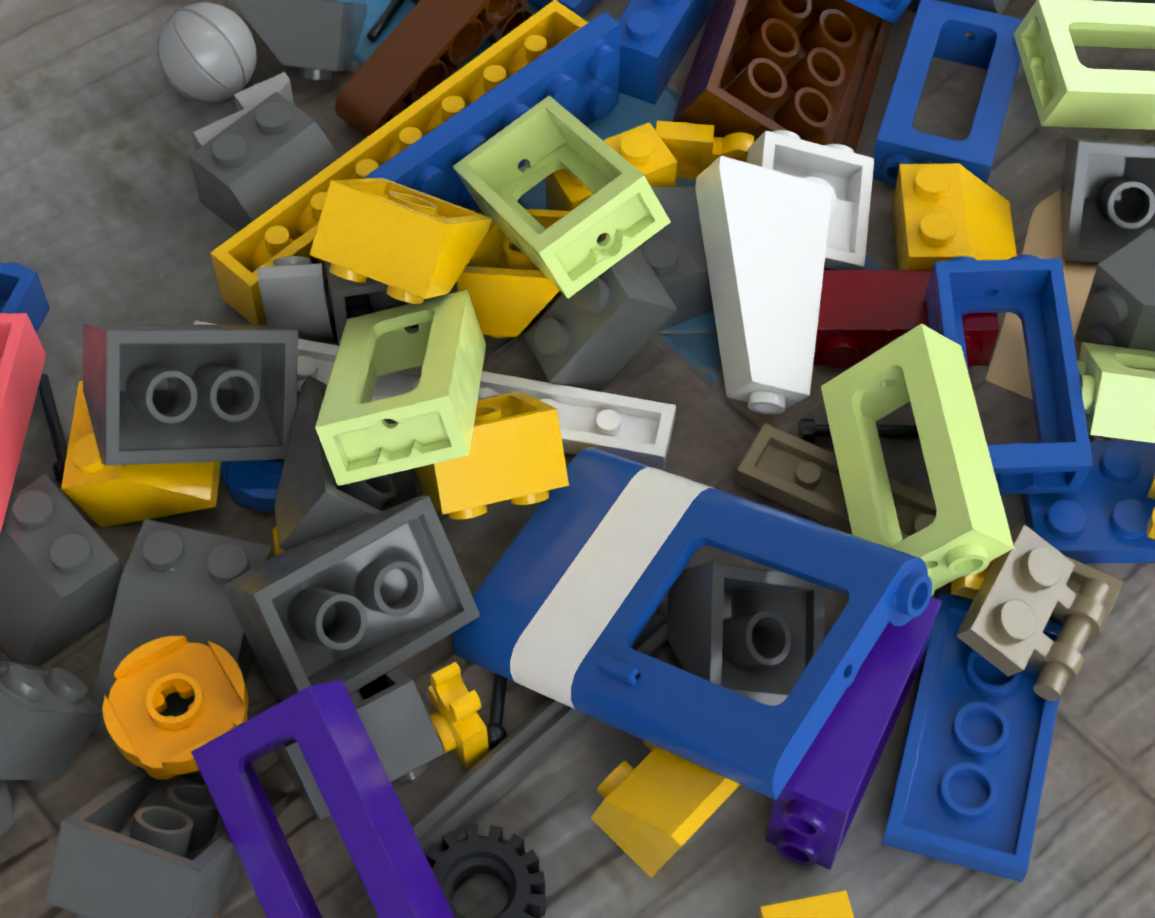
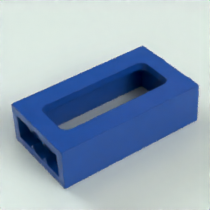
M920 0L876 139L873 155V179L896 185L900 164H960L987 184L1021 61L1013 34L1023 19L939 0ZM965 32H971L974 36H968ZM933 57L988 69L969 137L965 140L956 141L922 133L914 129L912 125Z
M1018 255L1008 260H976L973 257L959 256L947 261H935L925 291L929 328L962 347L967 370L968 362L962 323L964 315L969 313L1010 312L1016 314L1022 322L1039 443L987 444L1000 495L1077 493L1089 474L1093 462L1062 259H1040L1034 255Z

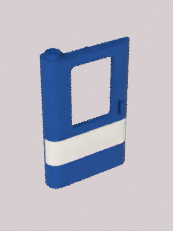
M588 447L580 451L566 468L569 486L549 491V498L541 502L473 596L481 616L453 633V648L457 656L776 800L845 690L853 683L859 668L887 624L903 626L913 617L921 615L926 609L932 594V581L928 576L925 562L919 557L598 448ZM702 546L718 548L849 596L847 605L787 698L778 705L769 706L631 648L693 555Z

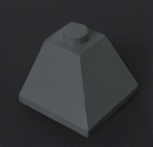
M232 0L282 65L300 67V78L332 81L333 71H350L366 18L367 4L333 0Z
M1067 137L1060 193L1064 260L1101 263L1151 227L1155 230V144Z
M712 562L684 569L668 592L667 640L684 671L769 706L778 705L787 698L825 639V587L784 572Z

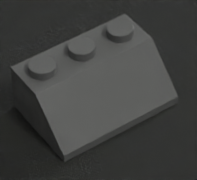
M83 324V392L102 464L133 465L285 459L297 408L298 330L274 325Z

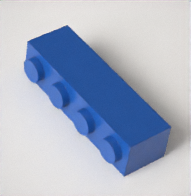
M631 0L618 20L621 24L619 92L655 105L712 11L715 0Z

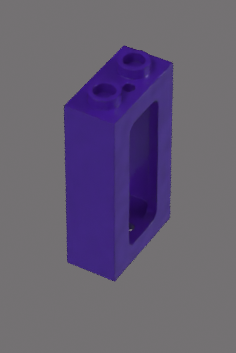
M931 597L924 612L918 617H913L903 626L887 624L859 668L853 683L847 687L782 792L774 800L766 841L776 845L779 853L787 859L804 866H813L816 863L831 870L921 668L942 603L941 600Z
M342 679L309 686L191 752L267 918H322L251 764L252 761L292 739L297 741L373 903L377 918H455Z

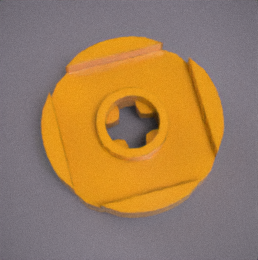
M186 636L161 637L136 648L120 662L113 673L116 681L110 689L109 698L107 699L106 695L104 696L102 707L106 728L115 746L124 758L130 763L145 769L147 774L155 779L168 780L178 774L198 771L199 768L191 752L248 720L249 696L241 670L234 658L217 644L208 641L209 646H206L202 643L188 642ZM177 692L182 699L195 696L194 702L188 706L186 713L177 717L160 715L167 708L165 698L169 694Z

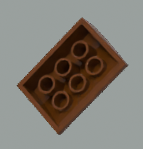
M715 0L672 122L715 125L714 137L724 138L731 133H748L754 136V142L765 131L786 130L796 133L801 140L821 145L841 144L850 147L855 153L892 23L845 0Z

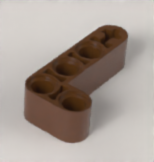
M420 0L344 85L336 100V115L364 136H370L461 69L486 40L495 44L532 17L533 14L528 1Z

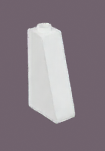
M719 156L697 176L695 190L726 396L748 402V408L754 412L781 414L785 412V409L810 396L833 187L725 156Z

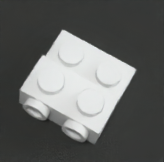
M786 130L765 131L748 148L747 163L833 187L824 267L834 270H861L864 268L874 158L856 154L853 149L841 144L821 145L801 140L799 135Z

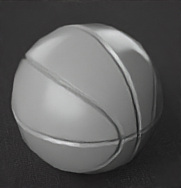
M199 2L177 10L164 24L157 42V59L165 79L179 94L194 101L216 103L233 97L234 94L242 91L251 80L257 64V46L248 24L236 12L220 4Z

